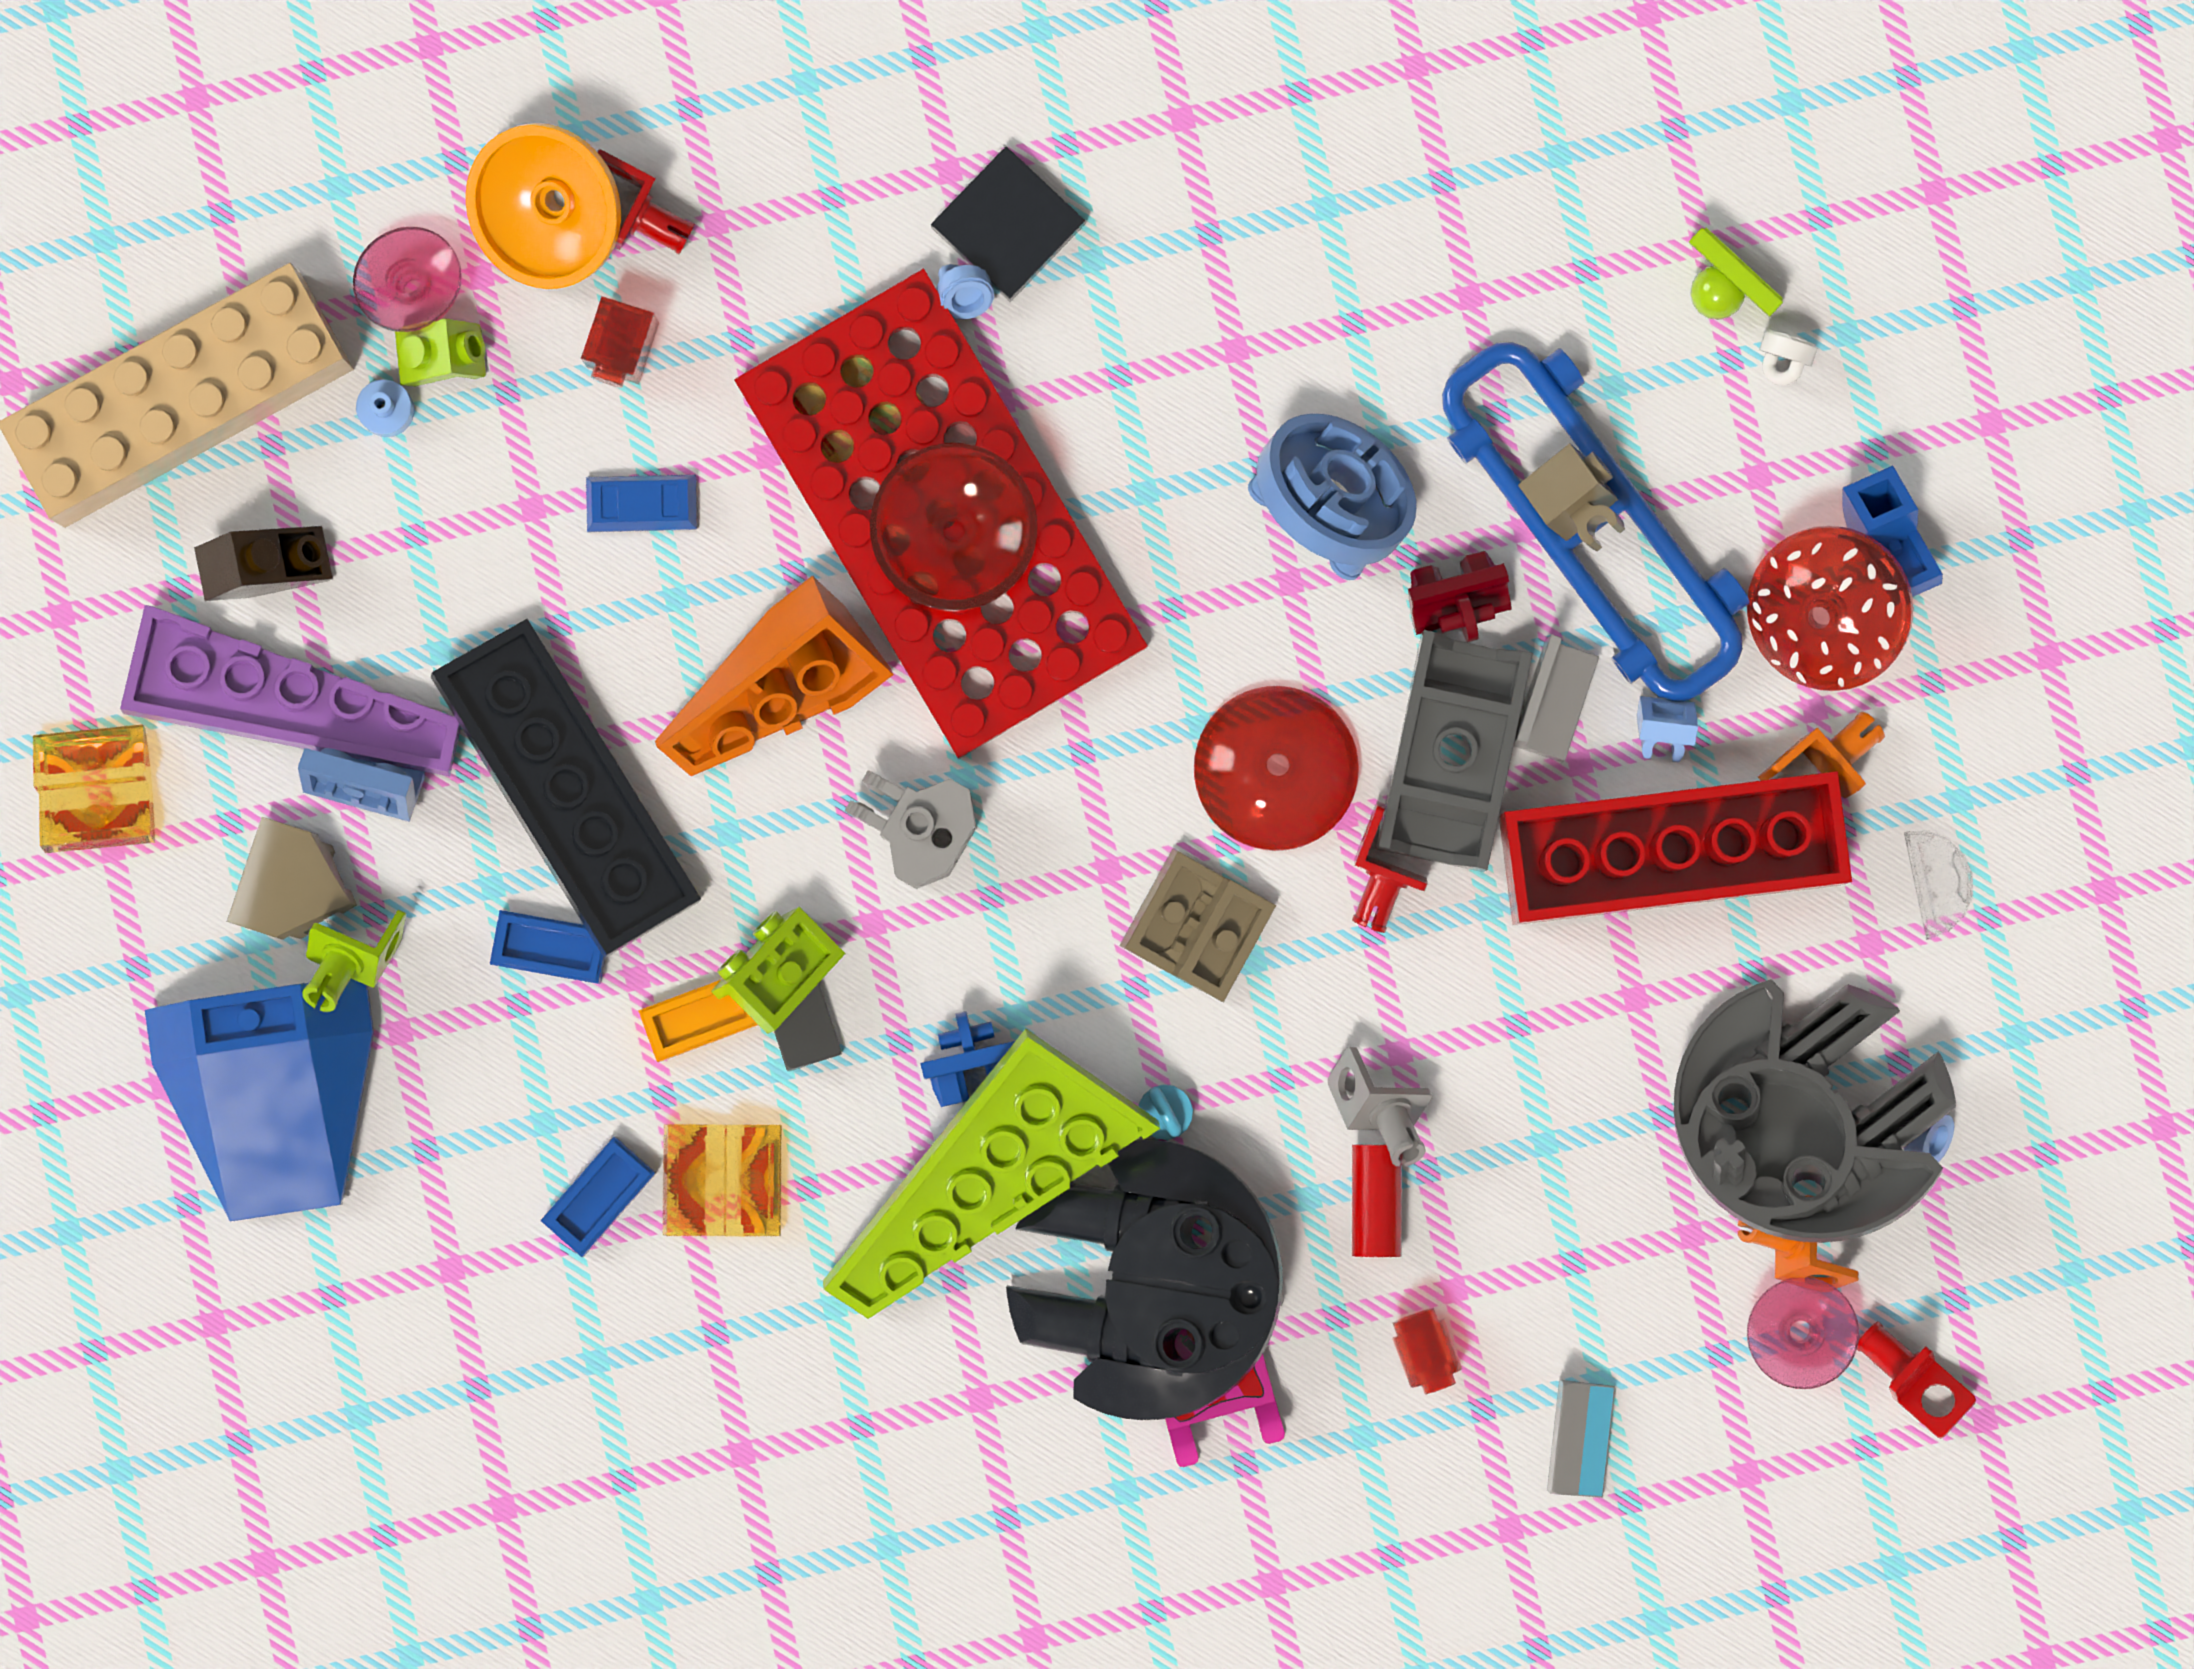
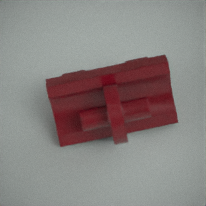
M1481 551L1466 555L1460 561L1461 575L1442 579L1439 568L1432 565L1412 570L1410 573L1411 588L1408 589L1411 619L1416 635L1422 634L1424 630L1433 631L1441 629V632L1444 633L1461 628L1467 643L1478 640V623L1496 619L1495 614L1512 610L1508 590L1509 575L1504 563L1495 565L1488 553Z

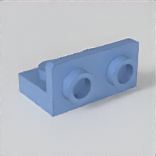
M304 748L298 765L303 793L410 822L425 779L424 771L356 759L332 748H324L321 752Z

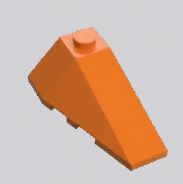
M811 576L766 612L658 736L655 743L659 750L688 775L694 776L751 751L755 741L782 729H784L786 735L803 729L801 724L803 720L829 709L835 715L853 707L894 674L848 609L814 576Z

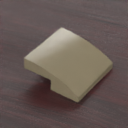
M1172 849L1119 946L1224 1003L1276 905L1233 880L1217 874L1181 852Z

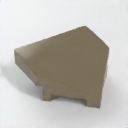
M261 817L226 922L282 940L288 936L302 939L309 935L308 931L314 923H320L337 912L344 914L357 906L351 890L344 887L333 860L335 850L331 844L322 842L318 834Z

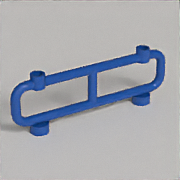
M1514 342L1496 343L1483 349L1457 368L1446 381L1442 392L1443 410L1449 423L1455 430L1454 433L1447 437L1448 442L1465 464L1474 458L1478 460L1620 651L1611 659L1630 684L1641 678L1645 685L1657 696L1670 701H1687L1702 694L1725 677L1739 661L1743 650L1742 633L1732 616L1750 603L1747 594L1734 576L1725 568H1722L1705 581L1567 397L1582 386L1585 381L1575 364L1562 349L1558 348L1542 361L1527 347ZM1501 364L1516 366L1582 454L1588 456L1591 452H1594L1602 460L1613 475V478L1607 482V485L1618 499L1609 508L1617 515L1624 511L1627 512L1717 632L1721 642L1719 652L1688 677L1675 680L1663 672L1649 648L1636 636L1572 549L1583 542L1578 532L1565 541L1545 524L1518 486L1521 483L1520 479L1493 445L1485 429L1466 409L1464 404L1466 390ZM1603 522L1599 524L1595 532H1597L1599 529L1605 526L1608 522Z

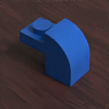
M1893 465L1843 487L1842 508L1854 548L1858 549V557L1866 572H1868V565L1874 566L1875 577L1889 602H1893L1896 605L1942 584L1943 573L1917 530L1918 508ZM1883 584L1897 585V588L1886 590L1883 588Z

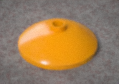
M530 123L519 125L491 139L479 152L470 169L466 184V210L471 230L487 258L508 277L535 288H564L590 277L609 258L617 242L621 224V205L618 189L602 157L578 135L551 124ZM555 190L562 194L565 200L564 207L556 203L554 198Z

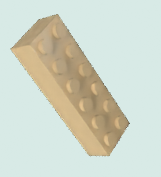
M288 263L0 420V429L48 518L66 528L353 371L354 368L302 274L291 263Z

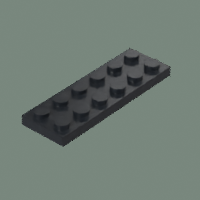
M528 619L431 673L432 681L604 959L700 902L701 897Z

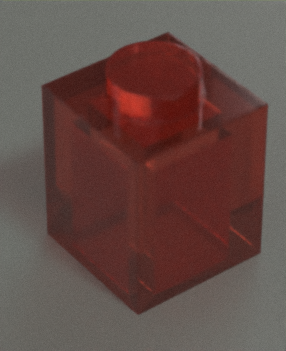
M601 296L581 356L585 366L593 370L591 378L619 388L623 387L625 380L639 385L659 326V321L653 312Z

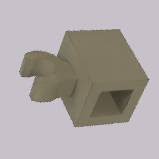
M1569 443L1518 484L1545 524L1565 541L1578 532L1580 539L1593 550L1599 551L1602 546L1595 537V530L1599 524L1608 522L1619 533L1625 530L1621 517L1609 508L1618 501L1607 485V482L1613 478V475L1594 452L1584 456Z

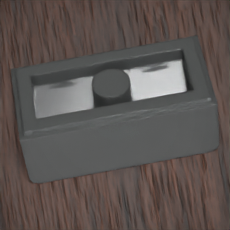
M818 983L774 1031L786 1070L789 1072L842 1055L822 990Z

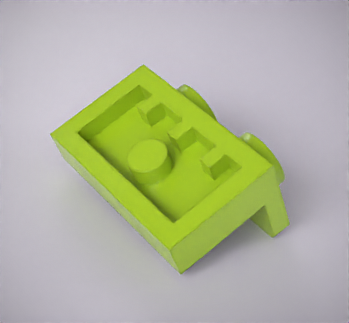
M800 906L782 916L777 911L770 914L752 933L758 941L749 951L745 953L742 949H739L721 965L717 973L722 977V980L711 990L718 999L729 995L767 1034L775 1031L846 954Z

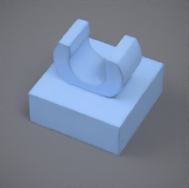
M1640 696L1637 724L1643 757L1651 759L1653 746L1657 742L1672 743V761L1680 762L1685 752L1684 745L1695 746L1698 730L1695 702L1670 701Z

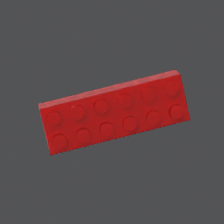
M1838 771L1507 811L1499 816L1512 925L1841 886L1852 882Z

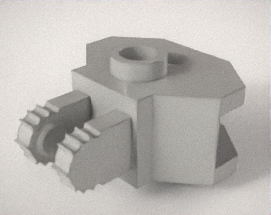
M868 770L862 781L872 791L897 801L896 807L888 820L875 814L874 810L865 804L851 800L845 812L880 831V836L890 842L896 878L918 889L950 876L976 830L970 789L952 779H948L920 791H915L908 786L904 790ZM941 831L949 832L952 835V842L946 848H938L934 845V837Z

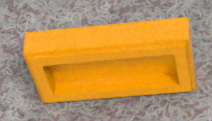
M721 980L638 1010L658 1063L759 1025L729 995L718 999L711 992Z

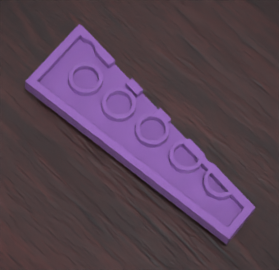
M149 605L144 606L120 710L126 715L303 749L308 748L319 752L324 748H332L356 759L387 763L397 767L449 777L461 730L457 719L451 715L388 692L376 691L369 685L347 677L335 676L314 668L312 664L295 658H286L267 651L260 645L243 639L237 640L215 632L211 627Z

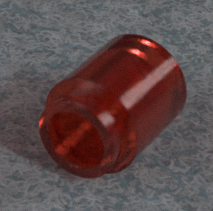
M1434 1307L1392 1322L1396 1332V1336L1392 1337L1410 1388L1422 1385L1426 1395L1456 1384L1453 1374L1463 1368L1444 1318L1438 1320Z

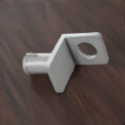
M1347 1047L1327 1081L1347 1130H1380L1390 1153L1392 1164L1400 1166L1402 1163L1403 1166H1409L1418 1162L1424 1156L1426 1149L1423 1142L1420 1141L1414 1125L1432 1099L1430 1090L1428 1088L1374 1087L1356 1047ZM1350 1069L1355 1077V1091L1351 1099L1347 1096L1345 1089L1346 1075Z

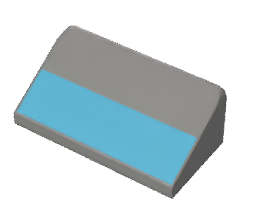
M1559 1379L1547 1491L1550 1494L1603 1498L1615 1386Z

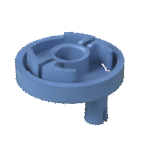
M1304 414L1282 424L1261 451L1257 463V475L1248 484L1250 496L1254 501L1268 508L1276 522L1290 537L1309 551L1328 559L1332 570L1346 580L1357 579L1366 565L1379 562L1388 557L1410 532L1416 518L1415 492L1408 474L1397 457L1385 444L1367 430L1348 420L1332 415ZM1316 444L1325 446V447H1327V448H1329V449H1326V448H1323V447H1320V446H1316ZM1331 479L1340 483L1347 492L1340 489ZM1376 486H1377V488L1379 489V491H1380V493H1381V495H1382V497H1383V500H1384V502H1385V505H1387L1388 507H1384V504H1383V502H1382V499H1381V497H1380L1378 491L1376 490Z

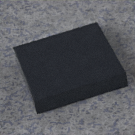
M1006 146L931 223V228L970 265L978 266L985 270L990 277L992 286L1011 302L1086 224V220Z

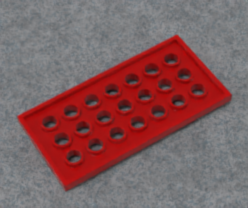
M924 268L734 379L958 760L1148 648V645L948 308L945 309L944 305L941 306L939 293ZM909 330L919 337L921 346L919 352L914 357L903 360L896 358L890 352L888 347L890 338L898 331ZM852 358H863L873 367L872 379L862 387L849 386L841 377L844 364ZM929 377L940 378L947 384L949 389L945 402L936 407L922 404L916 395L920 382ZM813 385L819 387L826 395L825 405L817 414H802L794 406V397L798 390L804 386ZM880 405H891L901 414V424L891 434H879L869 424L870 414ZM957 424L971 427L977 436L974 448L965 454L951 452L944 442L948 429ZM840 432L852 439L854 450L847 460L837 463L825 458L822 453V444L827 436ZM909 452L921 453L929 462L927 475L917 482L904 480L897 471L899 459ZM985 471L999 474L1005 484L1003 494L994 501L979 499L972 489L973 481L978 474ZM860 480H872L882 490L880 502L872 509H859L850 501L851 488ZM946 499L955 505L957 518L952 526L946 529H936L928 524L925 519V511L927 506L934 500ZM1010 519H1023L1032 528V539L1023 548H1010L1003 543L1000 537V530L1003 524ZM899 527L909 535L910 545L903 555L889 557L879 550L878 538L886 528ZM965 546L978 548L982 551L986 560L983 570L972 577L959 574L953 566L955 553ZM1038 566H1051L1060 575V587L1052 595H1037L1028 584V577L1031 571ZM917 574L931 576L938 585L936 597L928 604H915L906 595L907 582ZM993 593L1006 595L1013 604L1012 616L1001 624L988 622L981 613L983 600ZM1071 612L1082 615L1089 626L1087 636L1081 642L1073 644L1063 641L1056 631V624L1060 617ZM945 621L959 623L966 632L965 643L957 651L945 652L939 649L934 642L933 635L935 629ZM1019 641H1031L1041 651V661L1031 671L1017 670L1010 663L1009 651ZM981 668L992 675L994 688L986 698L972 699L963 692L961 687L962 678L969 670Z

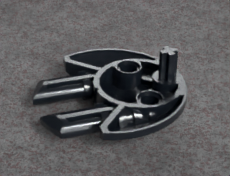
M1135 1140L1119 1150L1118 1157L1108 1163L1119 1183L1114 1189L1070 1183L1069 1189L1018 1221L1015 1228L1019 1231L1103 1244L1107 1251L1112 1252L1108 1271H1113L1112 1279H1106L1105 1296L1100 1295L1096 1300L1010 1285L1006 1286V1294L1014 1330L1021 1344L1086 1355L1089 1362H1092L1074 1379L1073 1399L1091 1409L1119 1418L1160 1420L1182 1416L1212 1404L1230 1392L1253 1369L1271 1339L1280 1306L1284 1302V1295L1282 1294V1261L1277 1238L1266 1211L1256 1195L1235 1172L1210 1155L1186 1145L1158 1140ZM1204 1217L1211 1224L1212 1237L1205 1247L1200 1248L1192 1238V1229L1196 1221ZM1183 1329L1188 1330L1195 1340L1194 1352L1186 1360L1182 1359L1175 1349L1176 1336Z

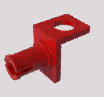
M599 149L597 153L602 157L612 174L641 188L619 231L615 248L620 250L627 234L634 235L635 231L674 250V253L679 255L687 241L685 238L689 237L695 223L689 222L651 202L653 196L648 193L656 178Z
M1377 801L1354 859L1355 866L1365 869L1370 877L1352 921L1366 927L1373 908L1377 906V911L1371 923V930L1385 933L1400 889L1410 886L1425 891L1428 881L1426 877L1368 856L1385 811V804Z
M1879 1321L1874 1323L1855 1345L1859 1352L1864 1353L1892 1379L1889 1386L1892 1398L1939 1439L1944 1438L1976 1403L1975 1396L1935 1361L1932 1350L1925 1346L1921 1352L1912 1353L1883 1328ZM1936 1385L1945 1386L1954 1394V1407L1946 1416H1931L1924 1410L1922 1396L1930 1387Z

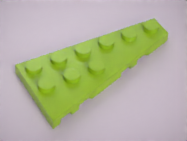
M1025 1029L824 1278L823 1290L867 1319L871 1318L923 1284L924 1278L951 1260L954 1263L971 1253V1247L994 1232L997 1235L1069 1189L1070 1182L1096 1165L1103 1167L1118 1157L1119 1150L1142 1136L1143 1139H1146L1161 1129L1159 1120L1031 1031Z

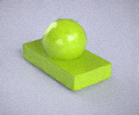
M1701 228L1689 241V244L1713 265L1699 272L1692 282L1690 292L1692 304L1700 314L1710 319L1720 320L1728 318L1739 310L1745 296L1769 318L1783 304V298L1709 229Z

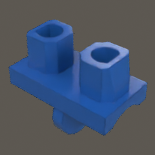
M966 1011L955 1013L958 1029L938 1034L941 1050L962 1045L964 1053L920 1063L923 1077L925 1080H931L932 1089L941 1107L968 1101L969 1094L963 1071L985 1066L986 1075L988 1076L1015 1042L976 1050L974 1042L995 1038L992 1022L970 1026Z

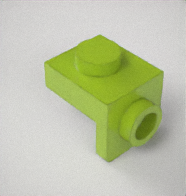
M441 319L395 331L400 385L416 387L454 377L478 379L486 376L485 344L482 338L481 326L478 323Z

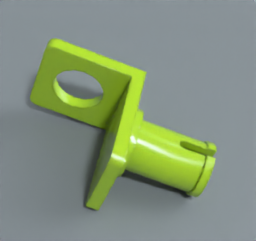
M397 910L375 948L319 923H314L309 931L306 957L310 961L320 964V966L302 992L304 1000L315 1008L323 995L325 1000L320 1007V1011L331 1012L338 1004V999L350 979L374 988L401 943L406 913Z

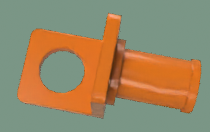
M1865 712L1858 713L1855 719L1830 741L1817 727L1796 742L1762 772L1758 778L1760 781L1769 780L1803 752L1820 773L1838 771L1841 797L1846 799L1866 785L1852 765L1874 745L1880 743L1885 738L1884 731L1880 725H1877L1874 729L1869 730L1864 736L1860 737V733L1875 721L1872 716Z
M1740 1220L1738 1221L1739 1227L1753 1230L1752 1232L1745 1230L1737 1231L1741 1241L1775 1249L1776 1279L1822 1292H1828L1859 1280V1272L1856 1270L1818 1260L1817 1242L1783 1239L1766 1234ZM1811 1275H1829L1831 1277H1814Z

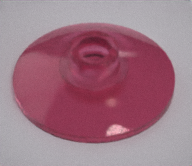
M401 227L390 230L373 240L360 255L353 274L355 299L363 313L373 323L384 329L396 332H411L430 326L434 321L441 319L454 304L461 286L462 273L460 262L451 245L442 236L431 230L421 227ZM410 281H421L420 286L416 290L405 293V287Z
M1790 1278L1774 1284L1758 1298L1748 1318L1747 1342L1755 1363L1770 1379L1790 1388L1813 1389L1832 1382L1848 1368L1858 1347L1859 1324L1852 1305L1838 1289L1815 1278ZM1797 1321H1805L1809 1326L1808 1336L1801 1341L1793 1340L1790 1335V1328Z

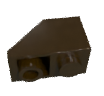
M322 526L231 531L194 547L205 601L252 598L323 583L333 579Z

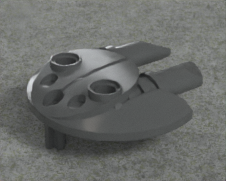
M1772 979L1756 984L1736 994L1718 1007L1698 1028L1686 1048L1677 1072L1674 1089L1675 1130L1685 1161L1698 1183L1720 1207L1733 1217L1766 1234L1794 1241L1824 1243L1858 1238L1878 1231L1907 1214L1932 1189L1941 1175L1943 1167L1930 1153L1904 1151L1902 1149L1956 1108L1954 1088L1939 1051L1867 1107L1859 1105L1851 1112L1845 1099L1839 1092L1835 1094L1832 1091L1833 1085L1825 1078L1829 1074L1828 1067L1900 1012L1899 1008L1875 994L1848 984L1794 1026L1787 1023L1782 1027L1784 992ZM1737 1098L1747 1103L1749 1108L1741 1114H1731L1723 1110L1720 1105L1727 1099ZM1801 1180H1812L1821 1186L1822 1192L1814 1197H1805L1797 1193L1793 1186Z

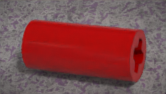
M1352 1145V1256L1402 1257V1163L1400 1166L1392 1164L1386 1145Z

